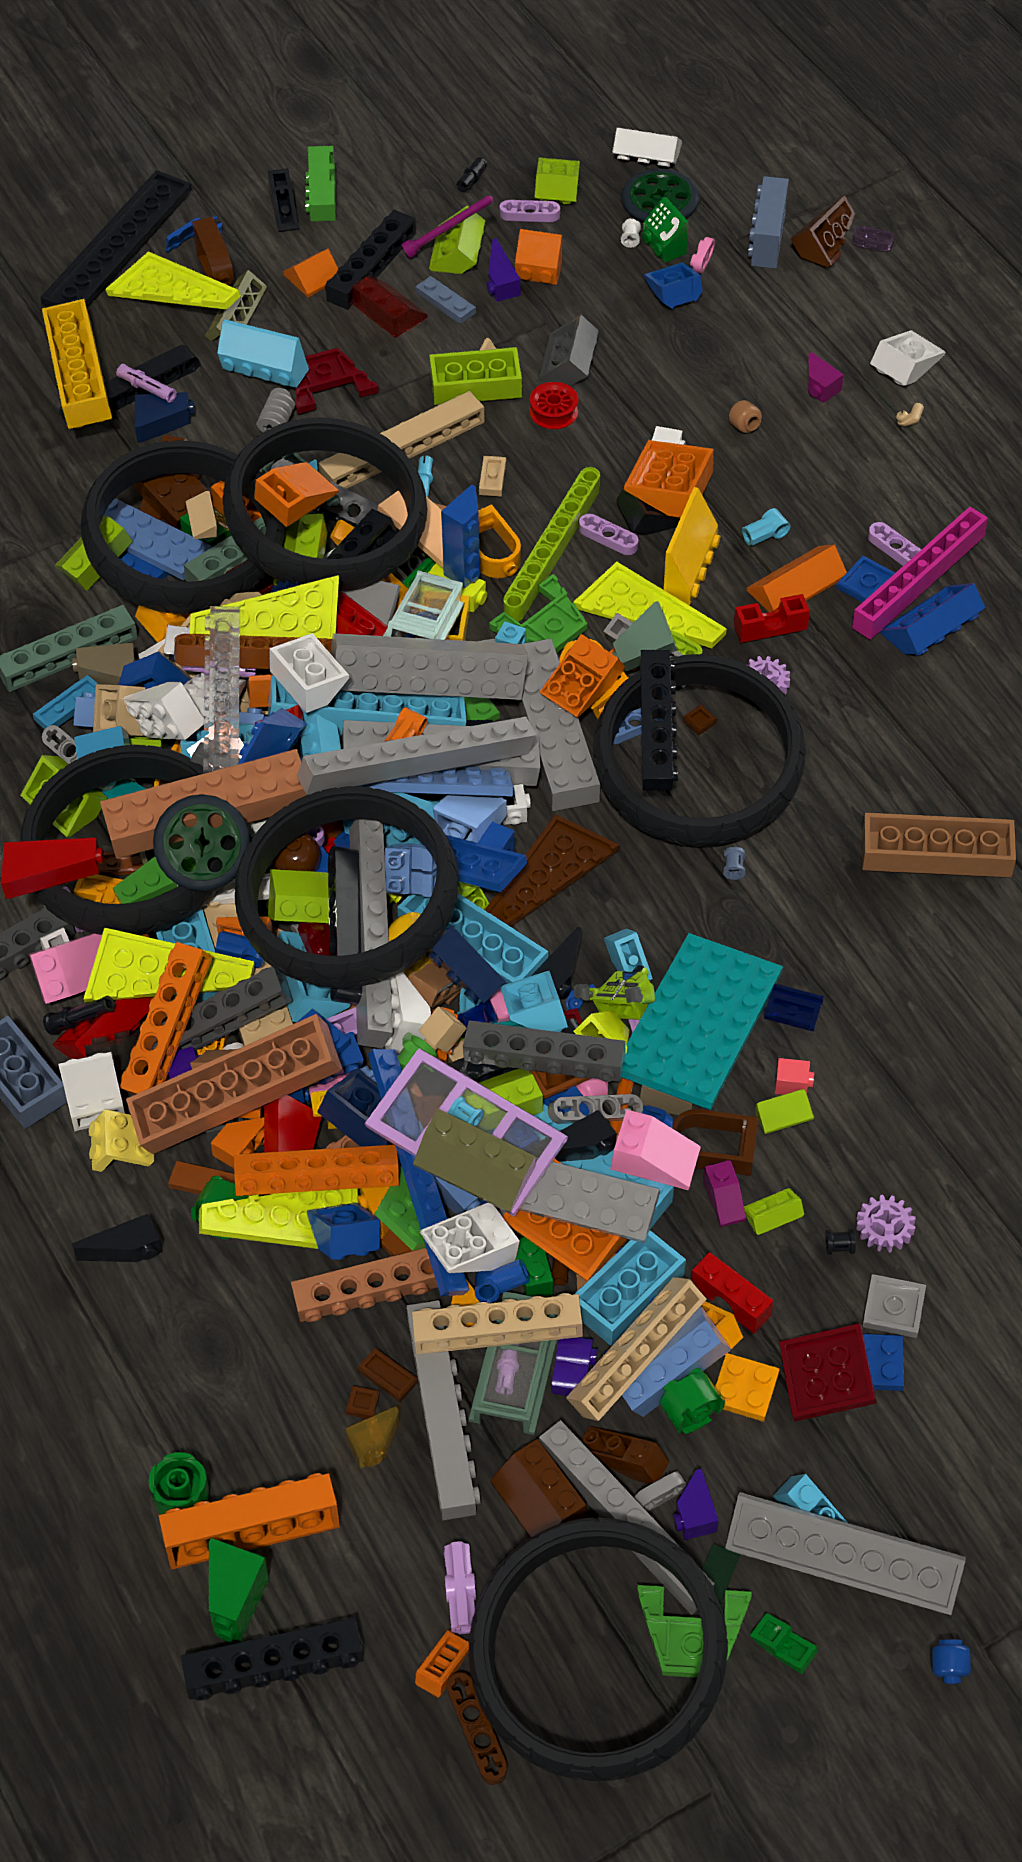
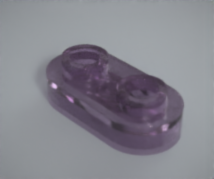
M859 226L854 229L852 240L860 247L888 251L894 246L895 236L887 230Z

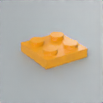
M727 1353L716 1383V1389L725 1400L723 1410L764 1422L780 1368Z

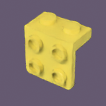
M104 1109L91 1122L89 1126V1136H91L89 1157L92 1159V1170L102 1172L113 1159L143 1166L152 1165L154 1154H151L139 1145L131 1115Z

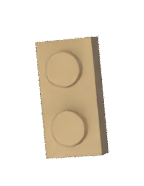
M484 456L479 495L502 497L506 457Z

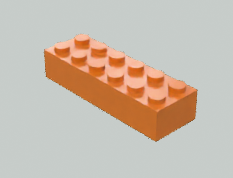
M320 1473L312 1474L304 1480L295 1482L292 1480L284 1481L278 1486L267 1489L259 1487L247 1494L239 1496L231 1494L219 1501L211 1503L203 1501L196 1503L190 1508L182 1510L174 1508L166 1511L165 1514L159 1515L171 1570L208 1561L209 1541L211 1538L248 1551L340 1528L337 1503L329 1473L324 1475Z

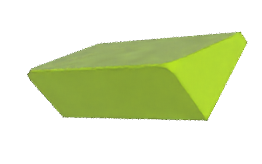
M805 1089L756 1104L755 1114L756 1117H759L758 1121L764 1134L814 1119Z
M790 1188L744 1206L746 1218L757 1235L804 1216L802 1201Z

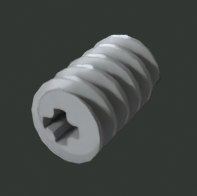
M275 388L271 391L256 423L257 428L261 432L288 422L295 407V402L286 389Z

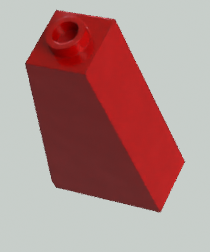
M96 838L4 842L1 887L5 899H11L99 874L100 863H104L103 848H99Z
M288 1095L265 1104L264 1153L313 1150L322 1116L314 1117L312 1108Z

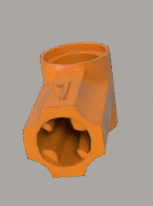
M404 707L396 720L394 728L385 741L421 735L426 727L428 718Z

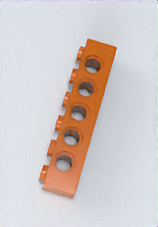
M176 942L174 948L170 951L165 972L159 978L158 990L150 1002L149 1013L140 1027V1036L137 1044L131 1050L130 1062L121 1076L119 1088L136 1095L165 1082L213 958L204 950ZM186 968L185 974L180 977L182 970ZM177 992L176 998L171 1001L172 995ZM167 1017L166 1023L161 1026L162 1020ZM158 1041L157 1047L152 1050L153 1044ZM148 1065L147 1072L142 1074L143 1069Z
M395 1145L234 1155L236 1196L399 1186L398 1158Z

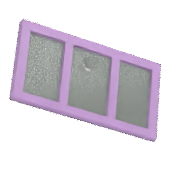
M419 1048L365 1122V1126L411 1155L416 1156L424 1132L437 1109L448 1113L453 1102L460 1096L464 1097L466 1103L476 1110L481 1109L484 1111V1115L477 1128L536 1156L535 1169L511 1213H509L515 1216L558 1152L567 1142L568 1136Z

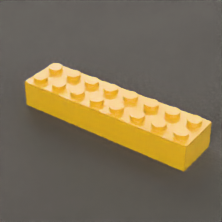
M81 299L43 308L42 312L68 429L80 428L84 425L112 419L85 300Z

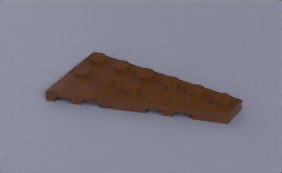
M555 814L526 853L527 864L501 892L495 895L485 911L511 927L619 851V844Z

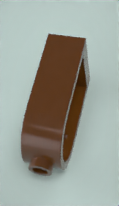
M213 216L192 221L196 254L205 275L228 286L234 284V273L230 256Z
M702 1109L688 1110L676 1117L672 1129L678 1133L692 1127L742 1133L739 1156L700 1151L695 1168L705 1170V1166L730 1160L736 1174L751 1176L759 1117Z

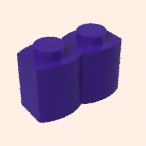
M578 1337L559 1339L552 1379V1394L568 1396L587 1375L590 1365L596 1364L597 1349L593 1348L592 1339Z

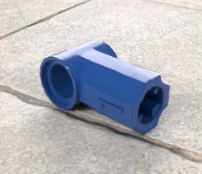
M226 931L219 933L215 947L216 953L254 961V968L262 966L264 960L245 936Z
M518 1259L492 1271H478L475 1275V1296L478 1301L493 1303L498 1299L499 1294L530 1282L524 1262Z

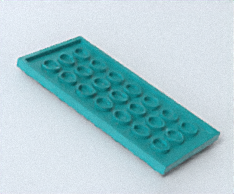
M688 933L655 992V1001L648 1005L626 1044L627 1053L625 1054L621 1077L711 1110L782 974L783 966Z

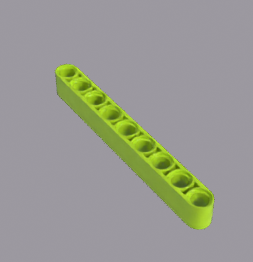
M587 467L579 473L503 599V610L517 622L521 621L539 593V584L549 577L578 529L579 519L587 514L600 491V472L596 468Z

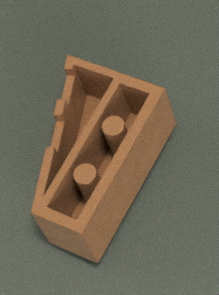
M433 962L425 964L421 970L412 972L408 977L412 985L430 1006V1011L435 1010L438 1006L440 1007L444 1002L449 1005L460 994L461 988H463L459 983L455 985L446 976L447 971L442 965L438 967Z

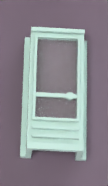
M418 571L395 615L389 621L388 628L383 636L395 637L398 630L429 639L446 640L464 605V602L460 601L463 583Z

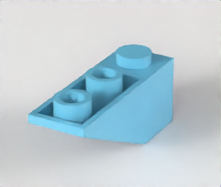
M806 1474L791 1476L773 1495L779 1504L848 1523Z

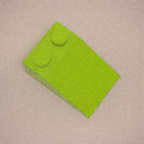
M539 158L535 198H539V201L560 200L559 202L563 204H571L572 201L576 202L580 161Z

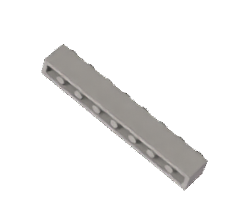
M438 1300L407 1305V1317L443 1521L476 1515V1504H481L478 1487L472 1486L471 1478H476L474 1461H468L467 1452H471L469 1435H463L462 1430L463 1426H467L465 1411L458 1408L457 1401H462L460 1384L454 1385L453 1376H457L455 1359L450 1360L448 1351L416 1355L412 1312L423 1308L441 1309ZM441 1325L438 1326L436 1329L444 1330V1327L446 1326Z
M561 1420L539 1437V1442L576 1492L601 1518L620 1519L637 1523L662 1534L678 1545ZM632 1551L691 1615L697 1611L691 1596L672 1573L656 1561ZM704 1573V1575L708 1578V1580L710 1581L711 1585H712L713 1588H714V1585H715V1584H714L713 1581Z

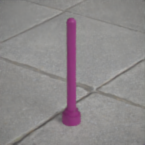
M488 195L417 240H407L402 243L407 256L410 259L416 256L417 252L420 251V247L491 204L493 198Z

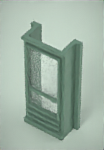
M504 1292L502 1301L507 1299H514L516 1301L528 1300L532 1297ZM549 1314V1315H547V1317H549V1318H556V1317H558V1315H557V1314ZM521 1317L519 1320L528 1321L531 1318ZM494 1320L493 1324H500L503 1321ZM557 1340L487 1347L469 1422L480 1424L482 1414L521 1421L523 1422V1433L534 1435Z

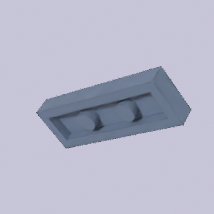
M432 276L415 286L418 295L460 324L476 314V307Z

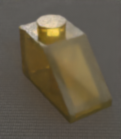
M397 1406L345 1429L346 1441L360 1469L366 1466L373 1467L386 1458L400 1423Z

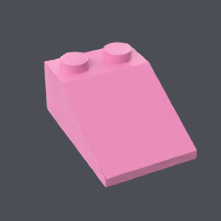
M93 933L29 953L45 1004L86 991L102 935Z
M626 1109L614 1148L610 1170L689 1190L701 1146L653 1116Z

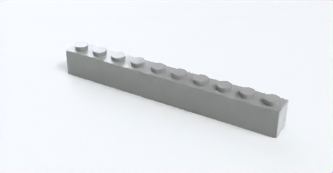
M527 717L306 755L303 756L297 777L306 795L335 787L358 786L529 754L536 738V733Z
M355 819L349 829L350 849L359 851L362 953L389 942L383 822ZM390 978L362 986V996L359 1004L356 1005L358 1045L383 1048L393 1033Z

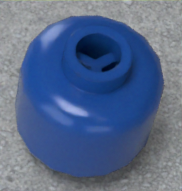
M939 1640V1645L932 1648L933 1674L943 1678L944 1684H960L962 1677H967L971 1674V1658L968 1646L962 1645V1640Z

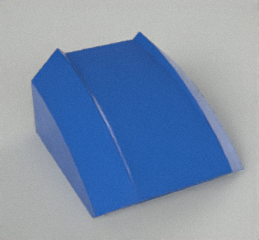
M684 263L644 274L654 294L672 309L674 306L693 300L697 301L702 293L701 275Z

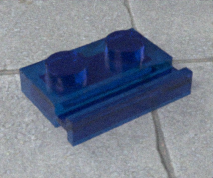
M774 983L764 1019L814 1032L824 996Z

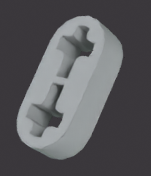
M673 1472L642 1489L635 1495L634 1499L648 1512L679 1495L687 1487V1484L679 1472Z

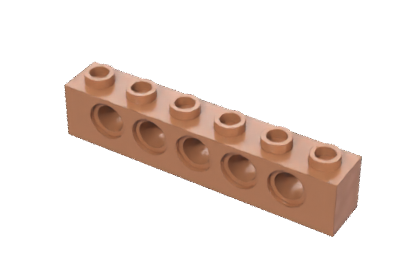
M424 1248L291 1282L300 1322H315L320 1320L322 1316L330 1314L342 1315L350 1309L358 1307L366 1309L381 1301L394 1302L405 1295H421L426 1293L428 1289L437 1288L438 1285L434 1273H423L424 1269L432 1268L427 1249ZM401 1274L409 1276L405 1281L396 1279ZM374 1281L383 1283L377 1288L369 1286ZM347 1288L356 1289V1291L353 1294L348 1295L343 1293V1291ZM322 1294L330 1296L325 1301L317 1300V1297Z

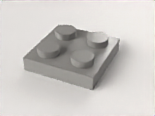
M872 1274L862 1327L917 1338L926 1285Z

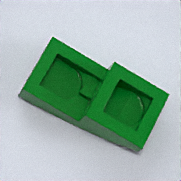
M768 1613L764 1615L750 1635L751 1639L768 1653L801 1675L818 1653L816 1645L792 1632L791 1626Z

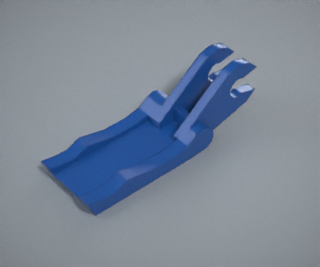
M200 218L191 220L166 237L167 254L172 249L178 248L186 240L194 237L192 221L200 220ZM222 222L217 224L220 234L222 231Z

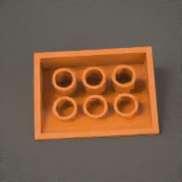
M648 440L624 485V490L664 514L680 519L693 488H699L701 494H703L711 478L714 449Z
M554 1158V1160L552 1161V1162L560 1163V1162L557 1161L555 1158ZM518 1211L515 1216L505 1212L502 1216L509 1227L587 1282L627 1240L626 1238L523 1211Z

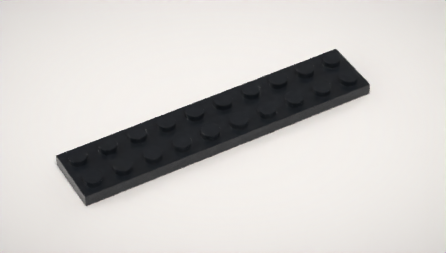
M156 170L40 297L41 304L51 307L84 299L87 307L192 190L191 183Z

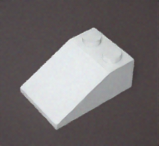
M910 330L881 340L870 364L875 366L878 372L894 378L895 383L906 386L916 382L946 352Z

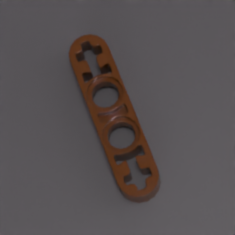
M455 1673L447 1682V1692L483 1781L490 1785L500 1784L504 1781L507 1774V1765L491 1724L480 1707L471 1677L466 1673ZM458 1682L462 1686H466L465 1695L467 1700L462 1702L460 1692L455 1690V1684ZM468 1708H475L479 1711L480 1716L476 1721L468 1722L463 1718V1712ZM477 1736H488L491 1740L489 1747L486 1749L477 1748L474 1745V1739ZM491 1755L495 1767L501 1766L498 1769V1775L494 1776L492 1772L486 1773L489 1770L486 1757Z

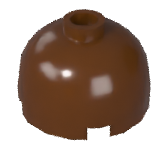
M305 832L290 842L273 859L272 868L275 870L316 872L320 866L321 855L319 846L313 836Z

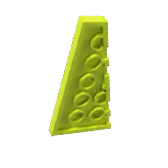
M147 252L105 289L108 296L218 309H228L241 297L238 289L151 252Z
M618 562L614 563L573 602L578 610L613 619L616 613L634 623L654 602L658 601L671 631L678 632L693 642L709 648H713L727 632V628Z
M339 575L191 613L190 634L303 637L313 633L316 638L332 639L333 633H336Z
M104 928L84 995V1002L98 1000L104 996H110L113 1000L154 997L159 987V978L165 972L169 953L174 948L175 943ZM204 950L213 958L199 993L224 991L236 985L239 981L252 977L255 962ZM186 968L182 970L180 977L185 974Z
M358 1188L276 1193L265 1196L252 1195L248 1199L236 1201L229 1199L202 1204L199 1208V1234L318 1249L307 1216V1210L358 1203Z

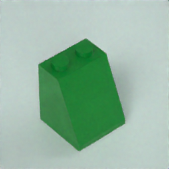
M211 1538L209 1541V1613L213 1630L216 1636L224 1641L232 1642V1640L241 1642L269 1581L265 1557Z

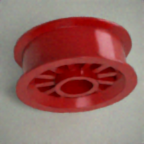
M547 382L537 386L530 395V416L537 425L543 428H565L571 425L578 416V395L567 384Z

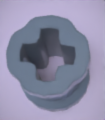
M729 847L724 851L726 866L723 868V875L731 880L741 879L745 876V868L743 867V861L746 858L745 850L740 847Z

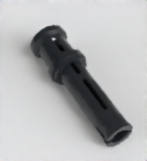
M104 996L78 1007L72 1008L67 1006L62 1008L60 1012L45 1014L43 1025L47 1033L56 1035L63 1029L71 1030L76 1028L79 1022L112 1012L113 1008H115V1003L110 996Z

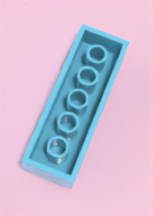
M411 893L397 907L398 917L409 912L422 914L431 897ZM459 893L457 894V901L454 905L455 909L447 927L453 926L506 981L503 985L530 977L547 960L548 951Z

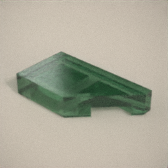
M713 1544L703 1567V1572L715 1584L714 1591L721 1605L725 1596V1590H727L740 1559V1554Z

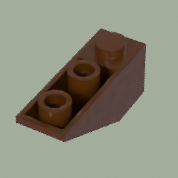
M591 1426L587 1428L580 1440L601 1464L633 1480L647 1484H653L660 1480L669 1464V1461L655 1442Z

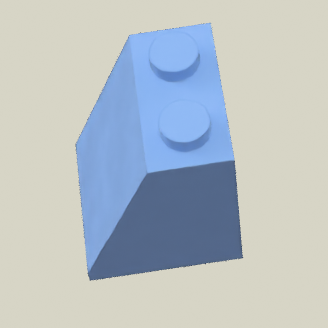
M448 794L435 805L433 812L435 821L442 828L445 835L478 843L492 821L498 824L502 823L507 815L506 800L500 796Z

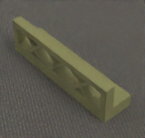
M249 270L240 275L232 286L239 290L241 297L228 309H219L206 332L205 337L210 341L221 334L222 322L224 320L247 325L267 286ZM250 283H253L259 289L257 293H252ZM242 297H248L250 307H244ZM234 312H240L242 321H236Z

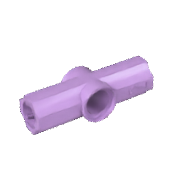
M452 1542L445 1546L444 1551L447 1576H445L446 1598L450 1607L451 1632L458 1633L459 1635L469 1634L475 1612L474 1600H476L469 1544Z

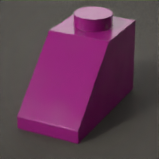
M811 352L808 355L807 364L808 392L822 403H825L842 390L844 374Z
M728 1160L705 1166L703 1183L720 1227L746 1221L740 1185L731 1161Z

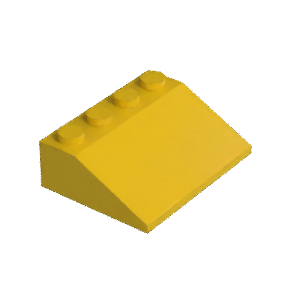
M694 487L667 548L665 557L664 591L689 606L693 597L697 598L699 594V582L704 581L707 573L706 566L707 564L711 565L714 555L713 549L718 548L721 538L720 535H717L718 524L697 487Z

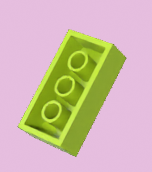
M517 347L430 355V376L434 405L443 404L468 391L478 401L522 398V377Z

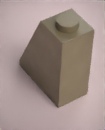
M133 643L76 648L77 658H72L73 670L78 672L80 680L89 675L98 684L118 685L123 667L136 661Z

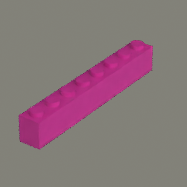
M968 507L855 609L852 628L871 640L985 537L988 517L972 507Z

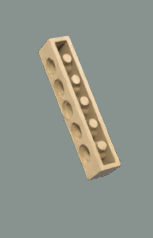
M673 1277L566 1398L582 1417L599 1421L704 1303L706 1298L690 1279Z
M563 1293L556 1297L547 1298L535 1296L528 1300L518 1301L507 1299L499 1303L490 1304L479 1302L471 1306L462 1307L451 1305L443 1309L423 1308L412 1312L416 1355L583 1337L578 1294ZM549 1314H557L558 1317H556V1318H549V1317H547V1315H549ZM521 1317L531 1318L528 1321L519 1320ZM494 1320H502V1321H503V1322L500 1323V1324H493V1323H491V1322L494 1321ZM470 1322L475 1324L472 1327L464 1326V1324ZM441 1325L447 1326V1328L444 1330L436 1329L438 1326Z

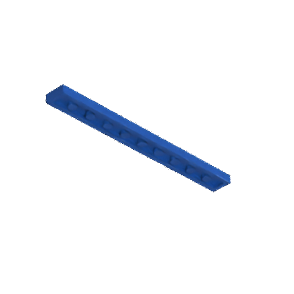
M372 1049L368 1053L381 1100L402 1072L395 1049ZM406 1088L387 1114V1120L390 1127L416 1142L421 1132L408 1089ZM395 1145L420 1229L422 1230L447 1220L435 1177L413 1166L415 1156ZM424 1239L440 1295L456 1296L467 1293L469 1288L464 1272L448 1273Z

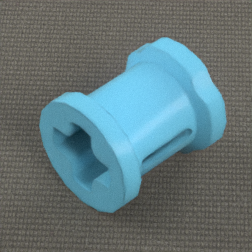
M460 1096L453 1102L448 1114L477 1127L484 1115V1111L481 1109L476 1110L465 1102L466 1099Z

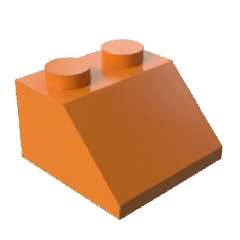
M520 229L515 260V271L519 278L557 285L562 268V235Z

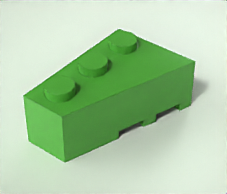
M333 146L308 147L309 172H306V185L309 184V186H306V199H309L305 200L306 213H310L311 221H336Z

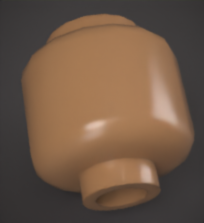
M745 400L734 404L729 412L730 423L743 433H751L756 430L762 420L761 411L751 402Z

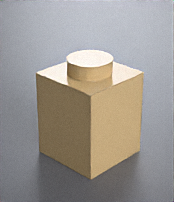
M438 1006L418 1031L425 1037L424 1041L435 1051L439 1048L448 1052L467 1028L451 1012Z

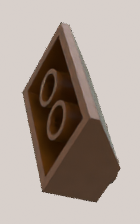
M538 1439L514 1453L490 1480V1483L530 1538L552 1526L586 1518V1504Z

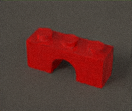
M803 594L780 598L779 606L769 613H762L758 603L735 607L734 628L740 643L807 630L810 610Z
M709 1252L692 1270L691 1281L698 1290L710 1301H713L716 1296L725 1300L732 1308L735 1319L755 1334L771 1317L774 1300Z

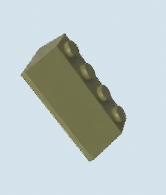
M437 1109L424 1132L413 1166L511 1213L535 1169L536 1156Z

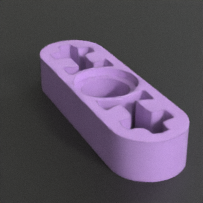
M505 200L500 204V217L506 221L555 222L560 218V205L553 201ZM532 209L535 212L528 213L525 210Z
M585 514L579 519V531L582 535L624 555H632L637 552L638 537L636 534L594 514ZM612 532L615 535L612 537H605L603 533Z
M876 522L869 528V541L903 566L910 558L912 559L921 551L920 548L885 523ZM893 543H898L902 547L899 549H894L890 545Z

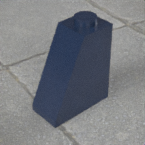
M188 392L176 393L175 399L170 403L154 394L135 395L137 443H142L189 425L190 415L194 414V403L189 401Z

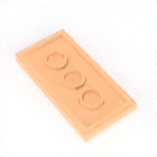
M398 490L378 505L377 510L391 517L395 526L400 530L408 517L406 505L400 491ZM426 497L427 520L418 547L443 568L442 510Z

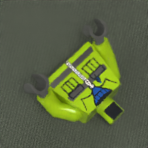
M637 965L632 972H615L599 988H589L588 984L574 985V998H581L585 1001L592 1000L599 1013L614 1011L620 1019L640 1020L648 1005L655 1001L654 986L647 977L649 974L647 968Z

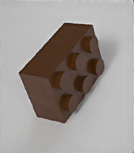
M192 473L163 474L147 478L132 485L170 526L178 530L181 529L180 517L188 513L186 501L208 491Z

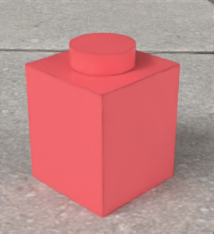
M779 1058L775 1094L785 1095L801 1089H805L807 1093L808 1087L813 1088L814 1072H809L810 1061Z

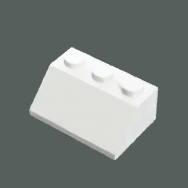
M617 128L613 153L618 155L617 159L629 161L630 157L638 158L637 162L650 164V160L658 161L659 166L670 167V163L676 164L682 141L674 136Z
M313 633L270 648V672L305 713L327 706L349 679V674Z

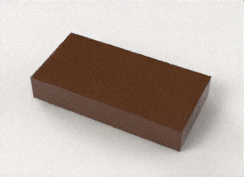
M376 1348L357 1367L360 1374L400 1403L418 1383V1378Z

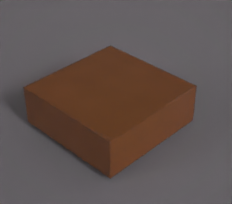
M699 705L683 716V722L700 736L717 724V718L702 705Z
M352 1386L346 1407V1415L373 1420L380 1391Z

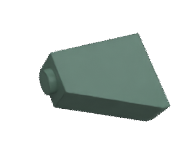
M658 601L654 602L613 643L615 652L612 654L618 657L624 664V671L626 672L640 666L641 650H670V654L678 651L665 614Z

